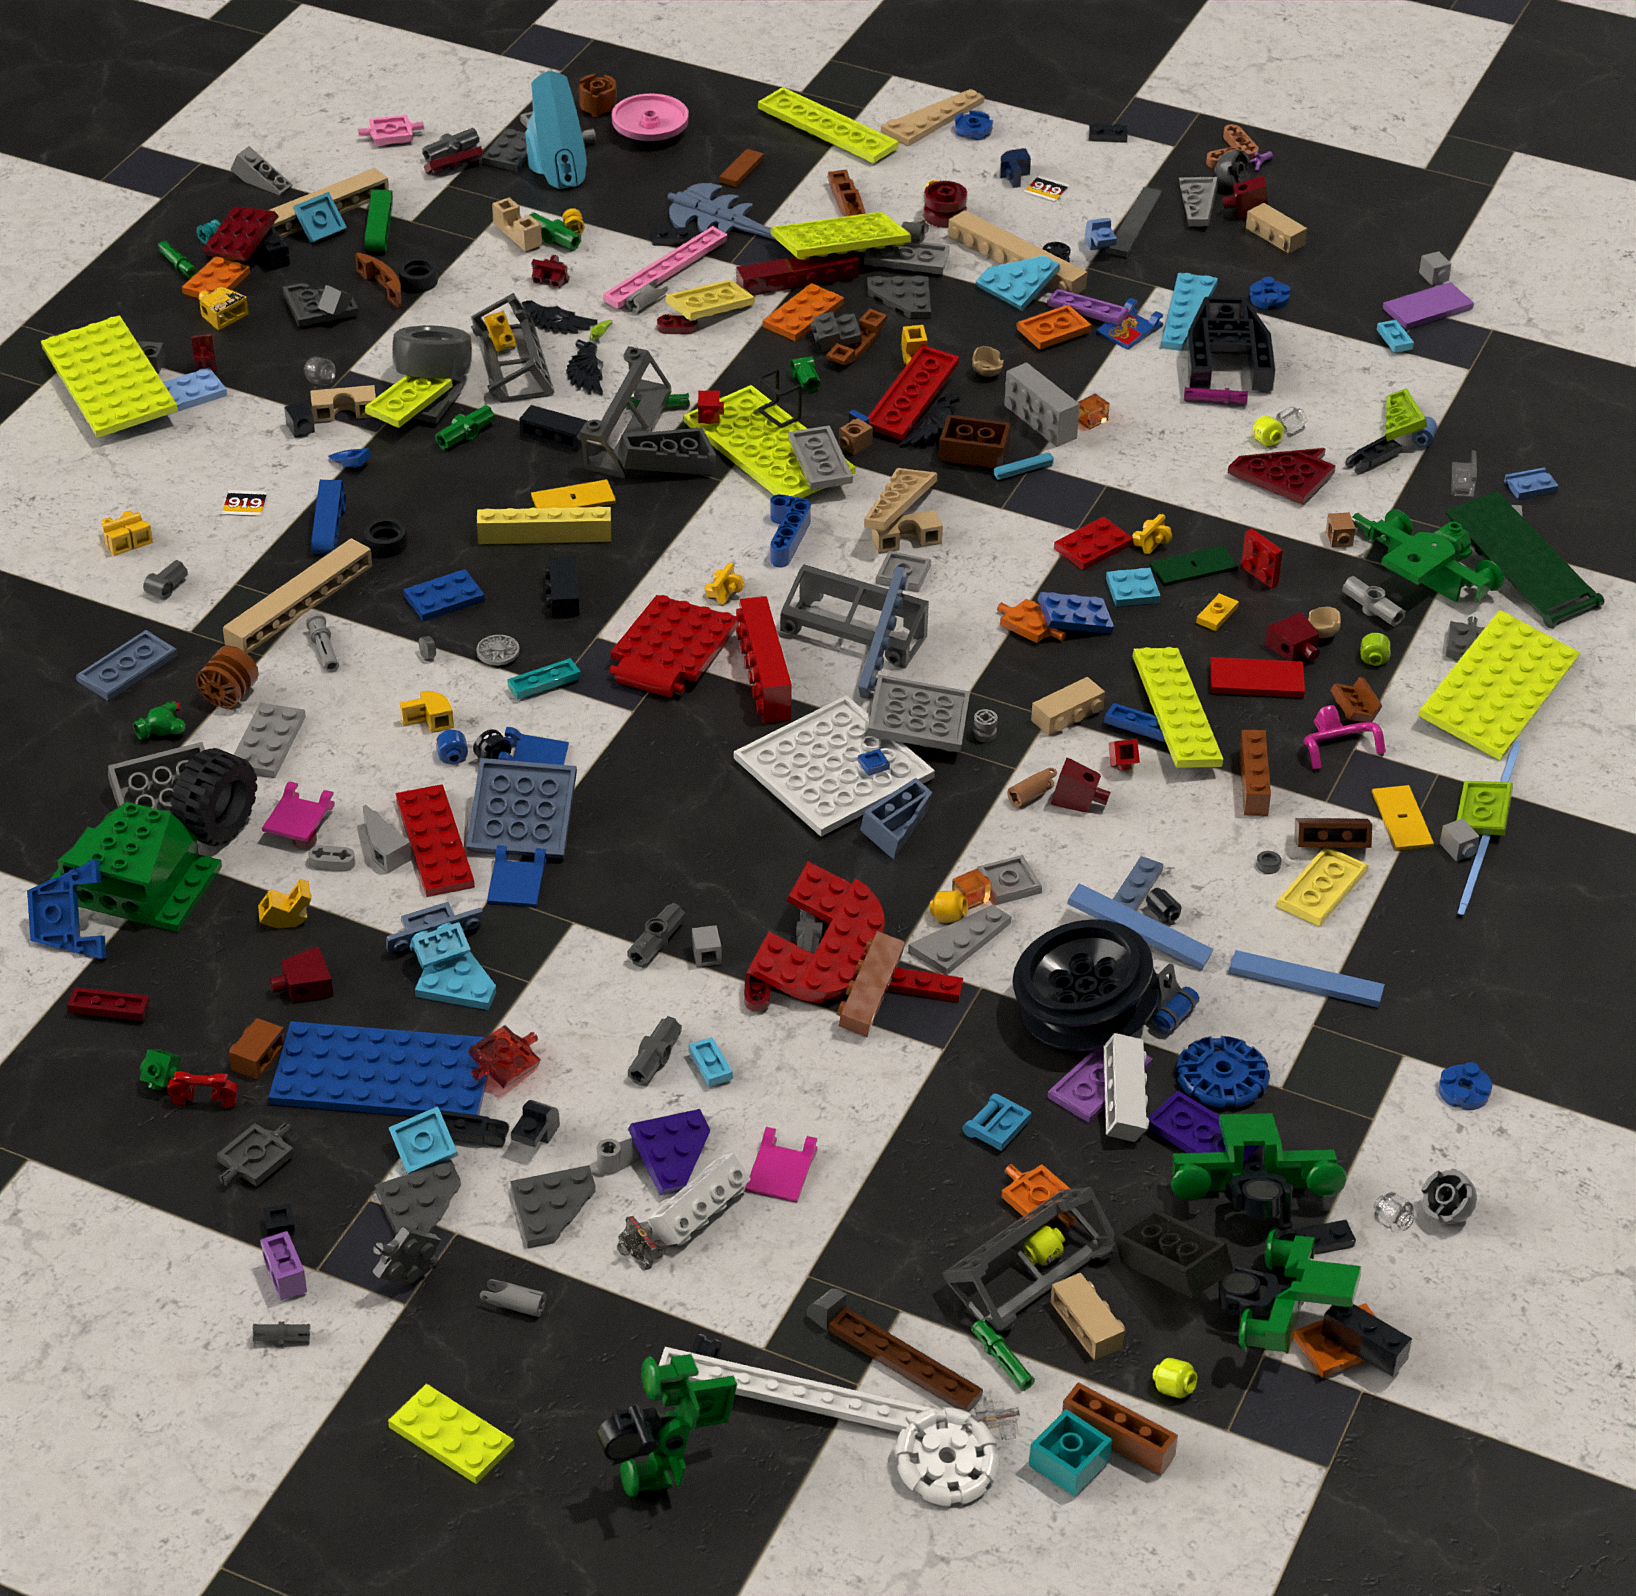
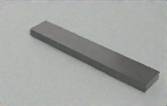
M1142 188L1116 234V245L1109 247L1108 254L1128 258L1161 199L1162 190Z

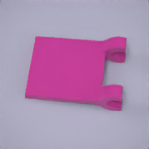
M289 781L285 786L282 798L263 825L262 832L308 842L326 812L333 809L335 801H331L334 792L323 790L319 803L299 798L298 792H295L298 783Z
M766 1127L761 1147L750 1174L751 1180L747 1183L745 1190L797 1203L811 1162L818 1150V1146H816L817 1138L807 1136L803 1151L775 1146L777 1141L775 1134L777 1131L775 1128Z

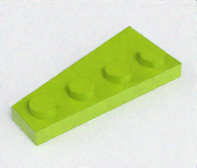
M1407 388L1387 395V422L1385 423L1387 441L1409 433L1420 432L1424 427L1428 426L1426 418Z

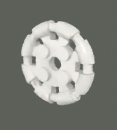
M944 1407V1410L939 1411L931 1408L915 1415L908 1421L909 1426L901 1430L895 1447V1458L899 1461L897 1469L907 1487L912 1492L917 1491L923 1496L922 1499L941 1506H951V1503L958 1502L963 1505L982 1496L987 1491V1485L994 1482L999 1468V1454H996L995 1451L997 1443L989 1428L982 1421L977 1422L971 1417V1413L953 1407ZM945 1422L946 1428L937 1429L936 1423ZM964 1427L973 1432L969 1437L968 1434L965 1431H963ZM917 1433L923 1437L922 1442L915 1439ZM976 1451H984V1456L976 1458ZM949 1452L954 1456L955 1460L952 1463H945L941 1461L939 1454ZM910 1458H917L918 1464L912 1463ZM972 1472L979 1476L977 1480L969 1477ZM926 1475L934 1481L930 1486L923 1482ZM957 1486L958 1491H950L948 1487Z

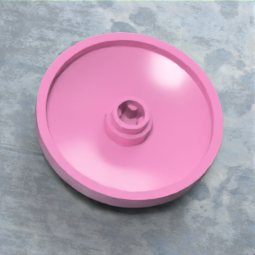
M640 94L628 97L620 101L612 111L614 128L626 137L642 141H658L674 137L687 127L689 121L687 107L678 99L662 94Z

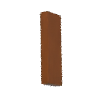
M746 149L719 176V182L737 187L764 160V153Z

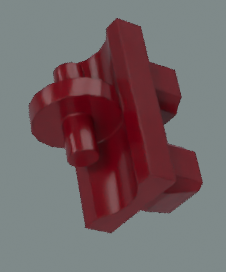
M552 255L550 260L533 259L531 262L533 269L532 280L534 283L542 284L544 279L548 278L550 279L551 286L560 288L563 282L568 283L570 280L567 272L568 268L563 262H559L558 255Z
M212 334L191 336L195 371L210 368L213 372H217Z

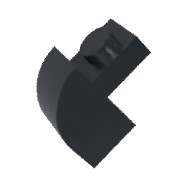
M528 1100L522 1107L523 1115L511 1131V1140L535 1148L539 1141L548 1144L559 1128V1111L555 1107L535 1100Z

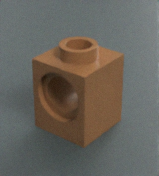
M859 418L839 428V446L851 454L855 455L872 445L873 427Z
M1350 512L1329 513L1326 534L1331 547L1353 546L1356 528Z

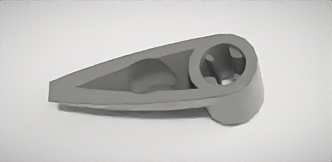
M632 1138L621 1142L614 1139H604L597 1145L598 1169L604 1174L617 1173L641 1159Z

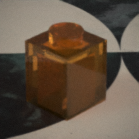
M1096 393L1078 402L1080 404L1078 422L1089 430L1108 421L1110 403Z
M978 868L953 878L952 891H959L963 897L967 898L968 910L990 901L991 881Z

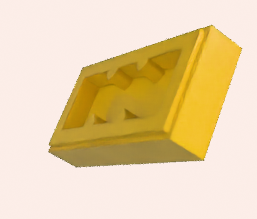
M1219 593L1197 616L1196 623L1217 631L1238 608L1239 601Z

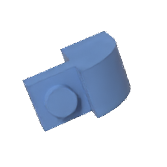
M1110 218L1087 221L1085 241L1090 250L1104 249L1116 245L1117 238L1111 229Z

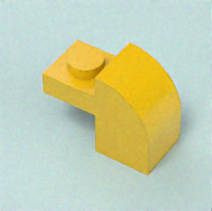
M923 325L903 327L902 354L904 364L906 365L921 345L927 346V337Z
M421 691L420 698L400 702L403 726L426 721L431 733L454 728L452 707L448 699L441 693Z
M299 879L288 895L270 889L258 905L259 922L279 929L296 927L302 924L307 919L306 907L310 904L312 898L309 881Z

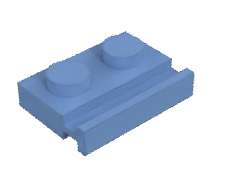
M1545 467L1505 475L1504 480L1506 484H1509L1508 488L1517 500L1557 493L1559 487L1552 476L1546 473Z

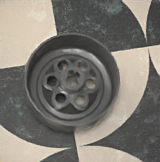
M423 325L399 329L394 333L392 344L394 370L404 375L420 378H451L468 374L472 362L471 336L461 329L446 326Z

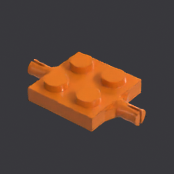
M1025 599L1015 607H1010L1001 602L997 607V611L1005 614L1000 618V626L1038 643L1043 638L1051 636L1063 641L1066 637V632L1056 628H1048L1040 605L1034 601Z
M1010 1164L1005 1169V1173L1014 1181L1002 1190L1001 1197L1022 1216H1025L1060 1190L1070 1188L1042 1164L1034 1170L1021 1173L1013 1164ZM1063 1211L1043 1225L1051 1220L1059 1219L1069 1228L1073 1226L1076 1219L1067 1211Z

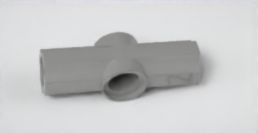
M1354 576L1348 578L1343 585L1342 592L1363 605L1362 610L1366 615L1379 616L1394 627L1399 625L1405 617L1406 611L1385 598V591L1377 586L1369 587Z

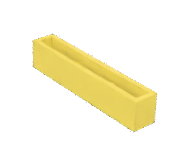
M611 507L477 510L478 544L611 542Z

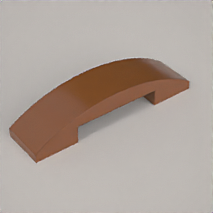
M356 253L357 272L366 280L375 278L387 289L388 300L398 309L402 308L401 286L395 272L385 263L372 256Z
M869 309L859 319V330L863 341L847 346L837 343L827 353L826 358L843 365L857 360L875 341L887 320V315Z

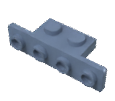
M445 902L401 916V923L405 931L387 936L386 949L388 952L403 951L410 946L415 934L421 931H428V933L435 931L445 923L455 924L459 922L462 930L474 929L482 924L483 910L482 908H477L454 915L449 902Z

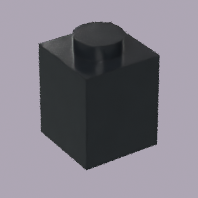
M305 402L284 407L286 425L295 438L315 433L314 417Z

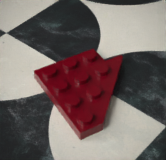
M1325 448L1241 455L1228 466V474L1289 498L1294 502L1304 504L1335 473L1336 465L1321 460L1325 456Z

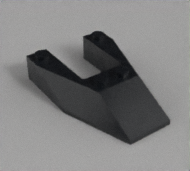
M1204 297L1187 334L1189 388L1210 389L1212 377L1211 353L1248 354L1252 390L1261 392L1273 391L1276 370L1271 333L1249 301L1243 297Z

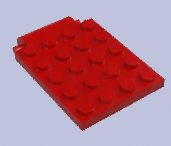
M656 595L610 651L611 659L620 661L618 666L611 665L609 674L615 675L616 683L671 698L675 692L683 694L685 691V685H682L685 679L693 682L697 681L736 630V626H739V622H737L736 616L729 612H719L711 610L706 606L700 607L690 604L688 601L674 600L666 595Z

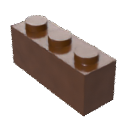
M1295 818L1294 842L1298 847L1372 848L1373 824L1369 819Z

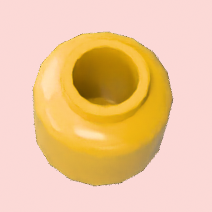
M940 891L936 893L934 900L930 901V913L935 916L939 923H955L963 919L964 916H967V898L963 897L959 891Z

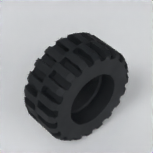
M209 748L201 751V753H197L193 756L192 761L187 762L184 771L180 772L178 776L179 780L174 785V794L170 800L172 805L170 813L183 823L196 836L197 841L209 846H218L229 842L231 837H235L239 833V829L244 827L247 817L251 815L252 805L255 804V792L258 788L255 782L257 780L255 770L247 760L219 748Z

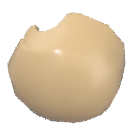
M982 346L974 351L972 366L979 375L993 377L999 375L1003 368L1004 361L1000 360V352L998 350Z
M1319 607L1309 612L1308 620L1318 631L1319 638L1332 637L1339 631L1341 617L1340 612L1336 608Z

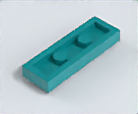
M569 658L509 678L507 682L509 689L518 700L581 679V671L572 659Z

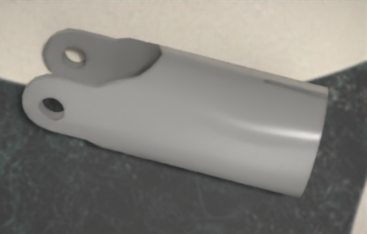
M658 279L652 280L626 297L628 309L637 313L663 296L668 291V286L656 289L654 287L657 285Z
M494 1279L488 1280L487 1287L496 1293L482 1291L479 1295L480 1299L486 1303L536 1317L541 1316L546 1303V1293Z

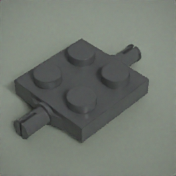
M1473 616L1468 618V624L1450 621L1445 657L1460 660L1485 627H1477L1478 619L1475 616L1474 620Z
M284 1122L275 1131L266 1130L256 1123L250 1126L217 1153L218 1162L229 1168L219 1176L220 1182L227 1185L236 1176H239L257 1187L294 1156L293 1147L282 1140L284 1136L292 1131L290 1125Z
M402 1226L396 1237L389 1244H375L377 1247L374 1246V1253L382 1256L372 1272L379 1279L412 1286L414 1281L419 1278L424 1266L434 1268L436 1267L435 1264H438V1258L433 1255L442 1240L433 1233Z

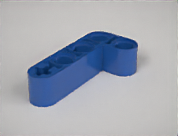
M320 479L311 542L312 554L328 555L337 548L341 512L346 510V493L343 480Z
M778 494L770 499V519L772 522L780 524L770 543V562L775 567H785L790 564L810 525L811 503L806 499Z

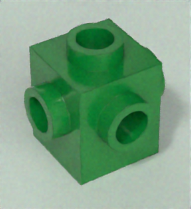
M148 1049L146 1058L140 1066V1080L148 1082L149 1088L163 1091L164 1087H168L169 1081L173 1079L175 1072L180 1071L179 1067L182 1056L159 1049Z

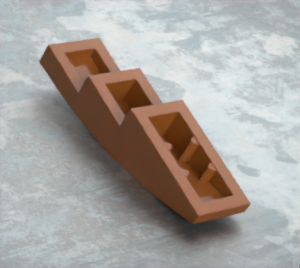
M847 169L828 172L827 177L842 215L846 217L866 214L859 190L855 189L853 179H850Z

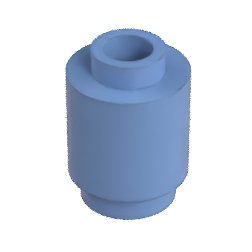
M1425 417L1428 424L1427 427H1424L1420 432L1412 433V440L1418 446H1429L1434 439L1437 425L1431 417Z

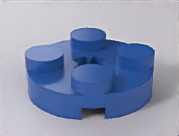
M969 111V114L966 115L962 112L955 118V133L958 136L983 140L985 135L992 131L993 120L989 119L987 113L981 111Z
M1264 277L1262 281L1255 282L1250 286V301L1253 305L1262 309H1268L1269 306H1275V309L1283 308L1289 303L1290 286L1275 281L1272 277Z
M1468 1062L1465 1065L1451 1066L1441 1072L1439 1094L1447 1104L1453 1107L1455 1103L1462 1105L1464 1110H1475L1486 1105L1493 1085L1489 1076L1480 1070L1476 1063ZM1461 1085H1467V1086L1470 1087V1089H1467L1466 1087H1460V1086H1461Z

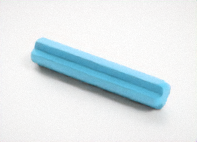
M1045 453L1002 465L994 469V476L1001 480L1050 466L1054 463V457L1051 453Z

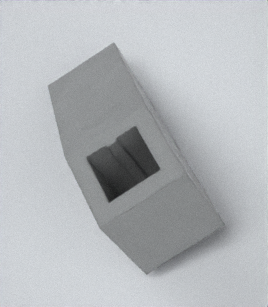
M250 146L236 155L230 169L244 182L281 195L293 185Z
M365 804L363 806L364 822L373 861L387 873L411 861L412 845L406 836H402L392 824H388L383 820L377 811H373Z

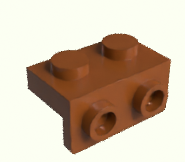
M1362 677L1357 679L1353 687L1334 683L1330 690L1335 697V701L1345 712L1346 718L1352 722H1373L1382 708V704Z

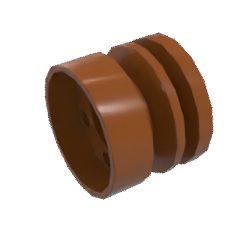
M223 646L212 656L203 669L198 672L196 676L197 688L201 695L213 705L225 709L233 708L245 695V692L257 681L259 676L258 667L245 651L238 647Z

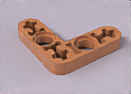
M1227 125L1224 127L1223 138L1231 147L1209 152L1206 165L1215 169L1221 155L1232 150L1245 151L1251 160L1256 158L1255 152H1258L1259 148L1239 126Z

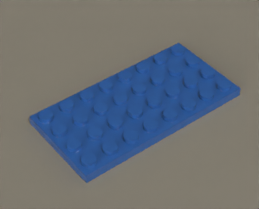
M290 1021L269 1093V1105L402 1116H417L438 1106L439 1110L479 1115L494 1054L495 1038Z

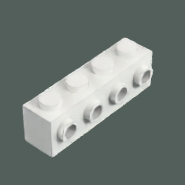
M1114 1033L1104 1045L1106 1135L1136 1142L1147 1131L1149 1120L1146 1117L1148 1097L1145 1095L1147 1074L1144 1072L1146 1052L1144 1051L1142 1039Z
M734 1153L719 1156L647 1220L665 1246L673 1244L680 1246L691 1238V1232L704 1227L709 1222V1216L722 1211L727 1206V1200L740 1195L745 1190L743 1186L751 1179Z

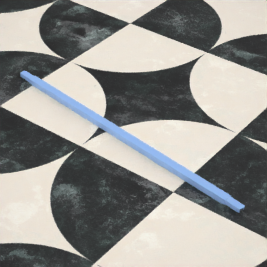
M1520 741L1514 742L1501 782H1509L1518 756ZM1491 835L1482 836L1457 916L1460 914L1464 917Z

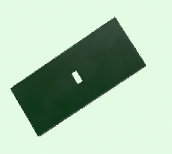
M1223 545L1150 562V566L1164 586L1238 570V565Z

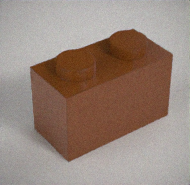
M256 1018L244 1030L238 1042L233 1044L229 1050L231 1069L259 1080L283 1049L285 1042L284 1028Z

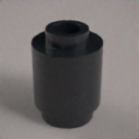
M1154 888L1146 896L1148 908L1163 923L1174 922L1179 918L1182 909L1181 904L1165 889Z

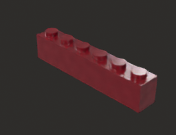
M854 250L848 251L846 254L829 253L825 257L815 255L810 256L809 259L792 257L736 267V284L751 295L805 287L811 283L817 285L859 277V259Z

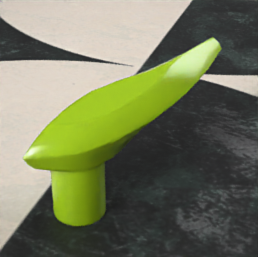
M605 320L596 324L590 332V339L595 340L602 337L613 321Z

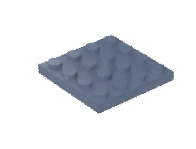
M480 758L466 845L467 851L496 853L497 845L507 846L506 854L535 856L536 848L546 849L545 857L564 859L577 767Z

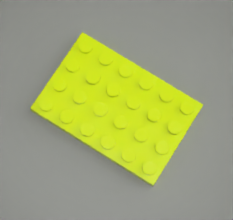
M884 212L770 227L771 235L798 259H809L810 256L815 255L825 257L829 253L846 254L851 250L866 251V248L872 247L883 249L886 245L903 246L904 243L911 242V234Z

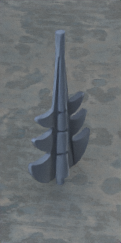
M699 183L690 186L683 193L673 194L670 192L667 199L674 202L669 209L670 222L676 228L686 227L690 221L698 218V229L701 233L718 224V230L725 234H728L735 228L776 240L771 235L770 228L744 216L753 209L752 203L739 204L729 209L733 203L739 200L738 195H722L712 201L711 198L722 191V186Z

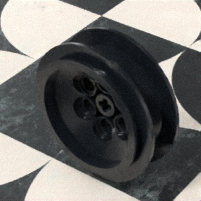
M1108 920L1075 921L1044 933L1033 941L1021 954L1013 973V989L1020 1004V1012L1026 1028L1042 1043L1067 1051H1090L1104 1048V1045L1114 1033L1130 1037L1152 1016L1160 995L1156 983L1157 974L1153 968L1152 953L1147 942L1130 927Z

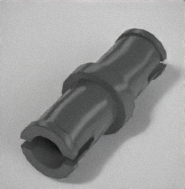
M279 1321V1324L253 1323L252 1339L253 1342L278 1341V1344H284V1341L310 1342V1324H285V1321Z

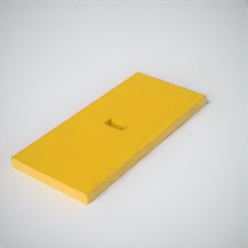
M608 480L531 493L536 508H587L616 504V499Z
M1409 785L1372 789V795L1396 851L1434 846V842Z

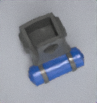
M1170 963L1159 974L1156 973V983L1160 995L1153 1015H1155L1153 1018L1154 1025L1158 1030L1166 1034L1174 1030L1179 1022L1188 1013L1193 1011L1200 1000L1198 993L1190 987H1183L1181 989L1176 980L1174 965Z

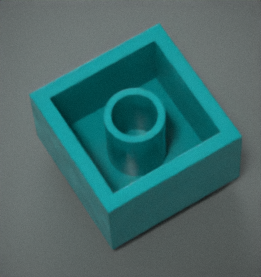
M1065 1409L1030 1444L1029 1466L1075 1497L1110 1461L1112 1439Z

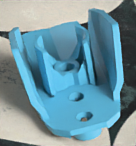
M547 71L531 82L533 113L527 123L525 133L528 165L532 171L544 174L549 185L557 189L579 186L585 179L587 158L573 96L566 76L558 72ZM562 155L567 157L566 163L562 162ZM566 174L571 178L569 182L564 179Z

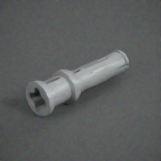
M313 614L306 620L307 629L311 631L310 637L312 642L317 644L326 671L333 672L338 669L339 662L336 659L330 642L331 632L326 627L325 617L322 614Z

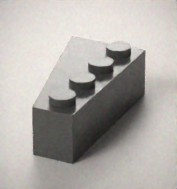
M703 428L621 435L617 454L624 469L712 475L716 461V454Z

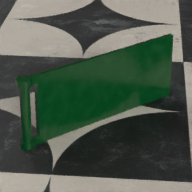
M1498 491L1491 492L1446 511L1445 514L1452 522L1460 523L1462 528L1469 532L1471 542L1482 554L1499 566L1503 576L1543 618L1547 627L1555 626L1558 621L1589 608H1597L1604 605L1605 601L1602 594L1596 593ZM1585 596L1590 598L1557 613H1549Z

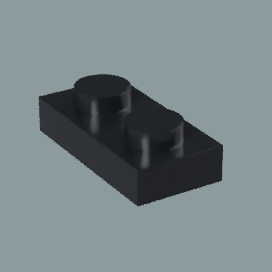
M1089 124V141L1127 142V126L1121 124Z
M653 228L652 245L681 246L693 238V228Z

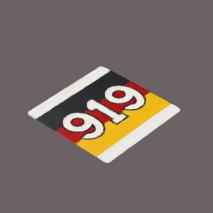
M1039 175L1024 192L1056 201L1070 185Z
M228 490L222 514L261 516L267 492Z

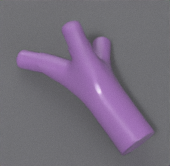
M1269 151L1262 155L1255 152L1256 158L1251 159L1250 162L1256 163V172L1259 171L1263 162L1273 158L1272 152Z

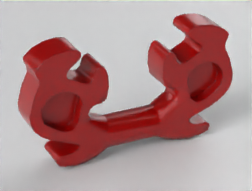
M176 1071L173 1079L169 1081L167 1093L171 1097L172 1103L186 1105L187 1098L193 1101L195 1087L193 1085L210 1086L213 1088L212 1101L222 1100L221 1107L230 1108L236 1104L238 1086L234 1082L227 1080L228 1074L220 1073L207 1076Z

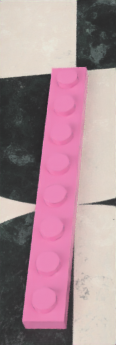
M713 226L604 293L603 301L616 309L626 305V297L654 279H658V285L727 241V234Z

